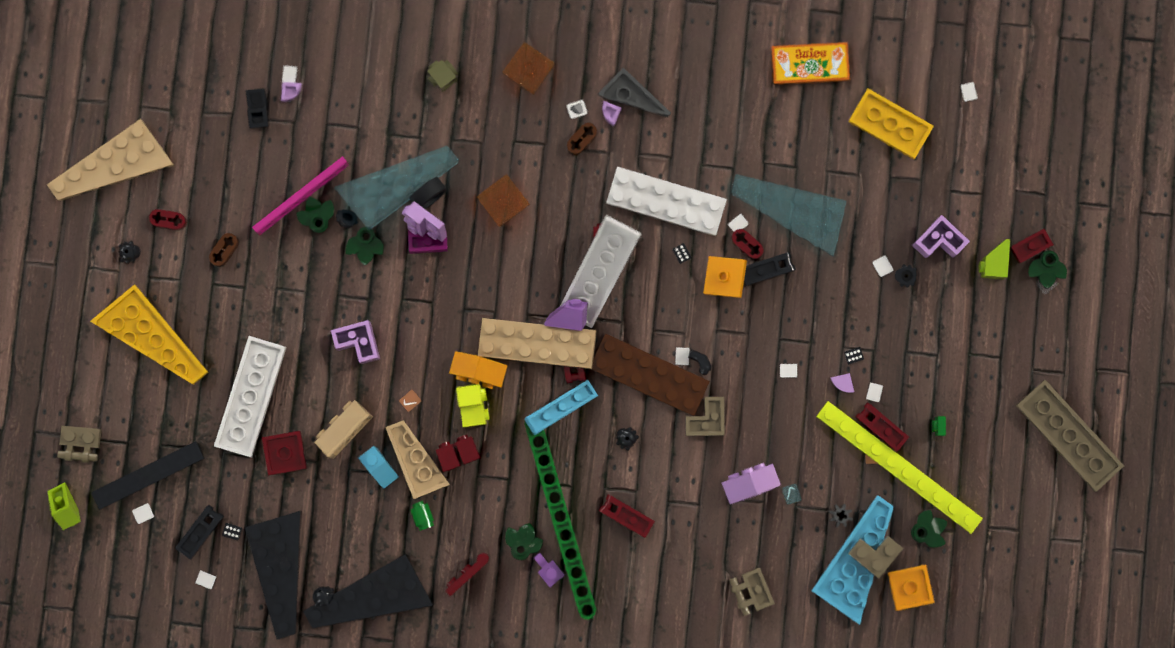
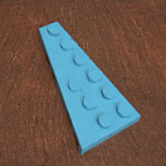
M878 495L811 590L859 625L874 575L851 557L848 552L860 538L874 550L884 540L894 506Z

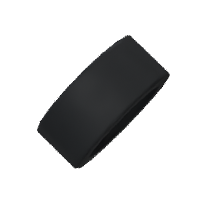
M436 177L426 182L414 192L410 200L412 203L416 202L422 208L427 209L446 193L447 188Z

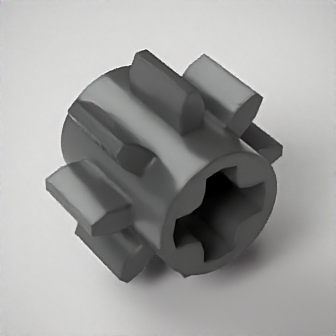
M835 504V510L829 511L832 514V518L829 521H835V527H839L840 523L846 527V521L853 520L849 517V513L852 510H846V504H843L841 508ZM842 510V514L845 515V518L840 519L839 521V517L836 516V513L841 512Z

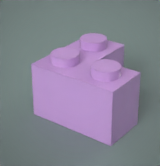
M941 215L912 246L925 258L930 256L938 246L943 248L953 258L970 241Z
M367 320L331 330L336 350L340 351L355 346L358 360L361 364L380 359L370 321Z
M764 463L743 470V475L741 476L739 472L729 475V480L722 482L729 504L781 486L774 465L765 466Z

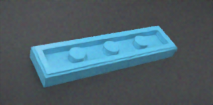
M586 380L527 416L524 420L533 434L536 435L590 402L598 394L589 380Z

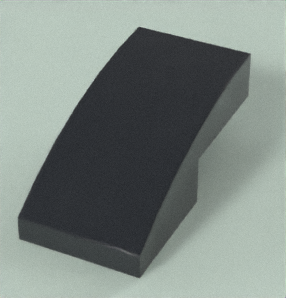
M266 89L245 90L249 128L269 126Z

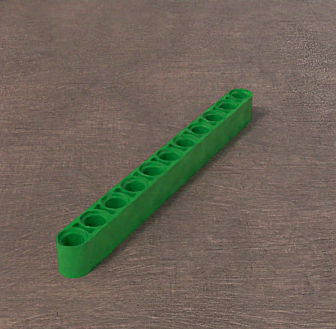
M525 421V428L577 609L583 619H591L596 613V607L545 430L534 435ZM539 436L542 437L544 445L542 447H535L533 444L534 439ZM542 455H547L550 459L549 464L546 466L539 464V458ZM546 474L554 475L555 482L548 485L544 482ZM557 492L560 494V501L558 503L550 501L549 496L551 493ZM557 511H563L566 514L563 522L556 521L555 513ZM564 529L571 532V538L567 541L562 540L560 537V533ZM573 548L576 550L577 555L574 559L566 557L565 552L567 549ZM579 567L582 570V575L579 578H574L571 575L572 568ZM579 586H585L588 592L586 596L580 597L577 595L576 589ZM590 605L593 608L592 614L584 615L582 607Z

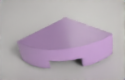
M282 82L281 101L288 102L296 98L302 89V84Z
M604 101L602 106L604 118L609 124L615 126L621 107Z
M850 373L830 378L833 385L839 390L846 393L854 392Z

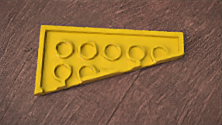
M135 284L90 321L193 385L208 373L206 368Z

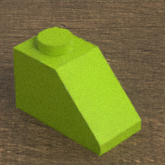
M1010 239L1001 242L979 262L978 270L981 273V278L1004 280L1008 277Z
M65 482L47 491L51 515L63 530L81 522L78 507Z

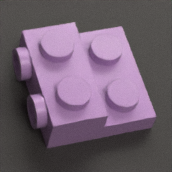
M416 202L404 208L402 215L405 216L404 221L407 223V228L415 235L418 233L422 237L427 232L432 239H439L441 242L447 237L444 223Z

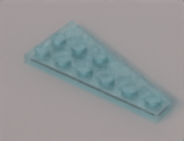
M444 146L334 188L365 227L371 230L409 201L414 192L433 178H439L459 163V159L448 146Z
M735 174L731 190L732 195L758 209L764 215L771 217L777 223L808 240L832 257L834 256L847 201Z

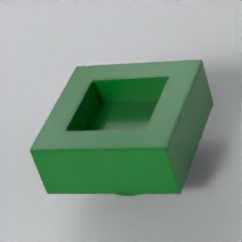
M937 416L935 420H932V432H935V436H946V416Z

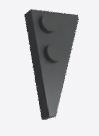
M624 68L598 93V96L660 116L668 118L671 115V112Z

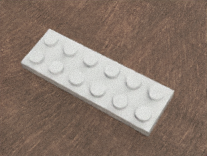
M617 167L606 204L716 236L727 199Z
M607 215L561 303L562 305L571 299L587 302L586 326L590 328L593 327L641 235L636 230Z
M248 337L217 434L215 447L248 457L253 456L287 347L255 337Z

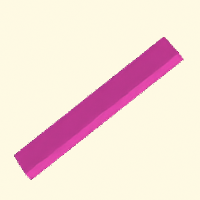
M342 156L252 228L259 235L264 233L349 166L348 162Z

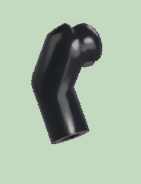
M691 349L688 358L697 361L700 366L699 372L702 375H707L712 368L708 357Z

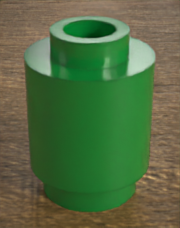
M423 501L413 504V509H410V512L419 531L434 526V518L429 504H424Z

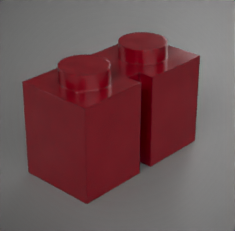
M466 434L456 438L458 442L450 444L448 441L438 445L439 449L436 450L443 472L461 466L455 447L458 448L464 465L481 459L472 436L468 437Z

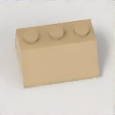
M356 400L353 402L349 401L343 407L344 412L340 416L336 415L329 422L331 426L326 431L324 429L321 430L316 436L315 444L328 458L334 459L373 418Z

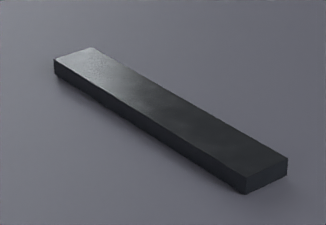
M195 441L91 492L98 509L101 510L205 459L198 442Z

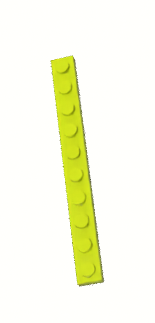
M829 401L826 402L816 417L968 533L972 534L983 518Z

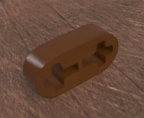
M592 123L583 124L569 139L567 149L571 154L579 155L595 139L597 135L595 125ZM585 128H592V136L588 134L585 138L582 137L585 134ZM579 140H581L579 144L580 149L578 150L575 148L574 150H572L571 143H577Z
M231 233L224 234L209 255L210 262L217 267L224 266L239 245L238 238ZM233 238L232 242L234 244L232 246L228 245L227 248L224 249L227 245L225 240ZM224 251L221 255L223 260L215 262V254L220 255Z

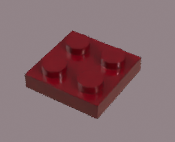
M301 431L262 437L268 476L307 469Z

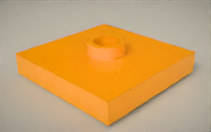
M709 256L703 294L741 298L747 260Z
M926 565L887 572L896 611L934 603Z

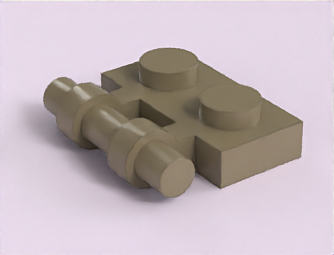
M61 426L59 445H67L66 451H58V458L65 459V461L82 460L84 463H89L90 461L97 462L98 454H93L91 451L92 448H100L102 429ZM75 446L84 447L83 453L74 452Z
M760 567L742 574L743 583L739 584L736 577L729 579L732 586L730 589L732 593H735L738 601L737 606L742 610L744 616L751 613L748 606L754 604L756 611L775 604ZM747 588L750 599L745 600L742 589Z

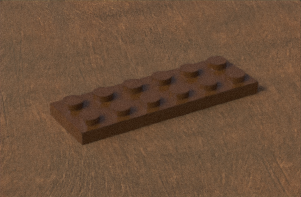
M606 333L595 354L591 369L692 416L695 415L710 382Z

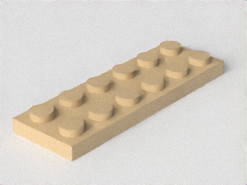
M482 318L478 356L592 369L597 331L590 329L579 331L550 327L543 324Z

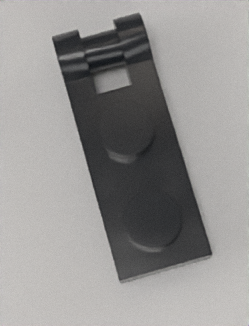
M787 252L747 265L744 277L745 287L795 271V265H792L790 259L792 258L791 253ZM783 261L785 267L780 269L778 262Z
M208 505L175 547V549L190 560L193 559L224 518V515L215 512L211 505ZM208 516L213 519L210 524L205 521Z

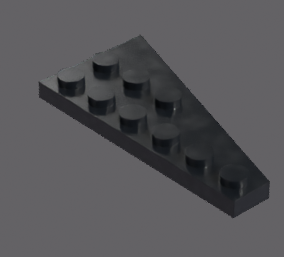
M301 511L245 527L276 639L297 634Z
M405 554L333 594L332 600L328 605L322 607L320 605H313L303 612L311 627L317 628L433 606V603Z

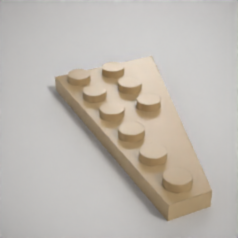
M140 119L48 183L47 186L56 199L61 201L81 195L84 192L130 180L149 172H156L162 168H169L174 166V164L145 123Z

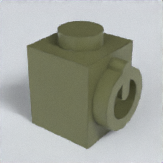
M443 60L435 61L429 66L427 71L429 77L427 79L433 87L438 86L444 92L457 82L456 75H458V72L448 60L445 62Z

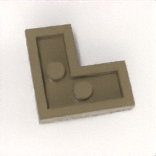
M704 397L705 416L685 417L686 436H724V397Z
M889 536L882 541L876 550L860 538L848 554L879 579L903 548Z

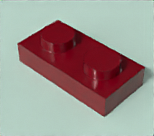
M1042 229L1011 246L1010 249L1020 264L1054 244L1046 230Z

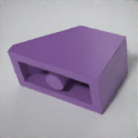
M579 299L567 300L549 314L545 321V326L582 331L587 321V302H582Z

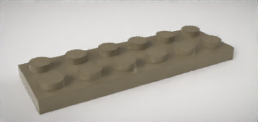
M1043 380L1016 405L1094 492H1097L1124 467L1121 461L1046 380Z

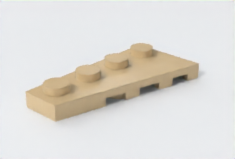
M404 420L385 427L413 499L450 485Z

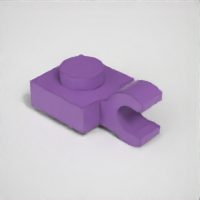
M541 553L534 557L542 568L538 573L549 587L565 576L554 560L548 563Z

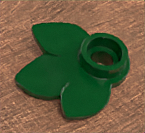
M309 197L306 202L305 211L297 212L298 221L304 226H309L313 232L322 233L326 231L328 220L334 215V205L331 200L321 204L317 199ZM317 221H322L321 227H316Z
M363 227L358 230L356 236L348 240L345 251L347 255L357 254L360 262L363 265H367L373 259L374 254H383L384 245L380 239L376 238L375 232L371 228ZM364 234L370 235L368 240L363 239Z
M1048 250L1043 252L1039 259L1034 260L1030 264L1028 275L1029 277H1039L1041 285L1048 289L1054 284L1056 277L1066 279L1067 269L1059 261L1058 255L1054 251ZM1046 257L1051 258L1052 262L1050 264L1046 262Z
M931 510L923 511L918 516L917 524L911 529V536L916 542H925L929 547H941L946 542L940 534L944 531L948 522L941 518H933ZM919 529H922L924 532L921 537L917 535Z
M530 523L523 525L518 531L510 527L506 530L505 541L511 548V554L516 560H525L530 554L537 553L542 547L543 540L534 538V528ZM522 547L524 552L518 553L517 549Z

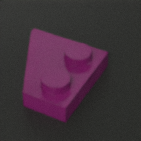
M408 230L410 254L448 251L447 237L441 242L439 239H432L427 232L422 237L418 233L415 235Z

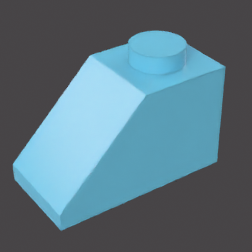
M373 446L359 457V460L383 489L399 478L398 474L376 446Z

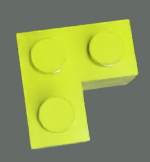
M480 384L456 388L463 428L487 425L486 420H490L489 410L484 407V401H487L485 388L482 389Z

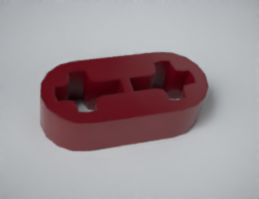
M156 209L149 215L150 222L159 228L182 230L187 224L186 217L178 212ZM160 213V216L166 218V221L159 220V223H157L154 217H157ZM179 217L182 223H178L177 226L175 223L170 222V219L176 220Z
M744 229L734 231L731 239L736 247L751 259L761 257L763 246ZM738 233L740 235L743 233L745 235L743 238L748 243L745 244L742 241H739L738 243L736 241V234ZM750 244L752 247L758 246L759 254L751 255V249L747 245Z

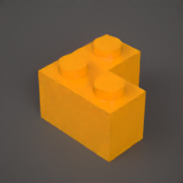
M455 351L449 374L456 375V380L467 382V379L469 383L477 385L481 382L482 387L493 389L494 386L501 388L508 365L481 356Z

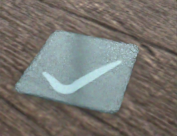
M797 484L782 488L787 505L801 501Z

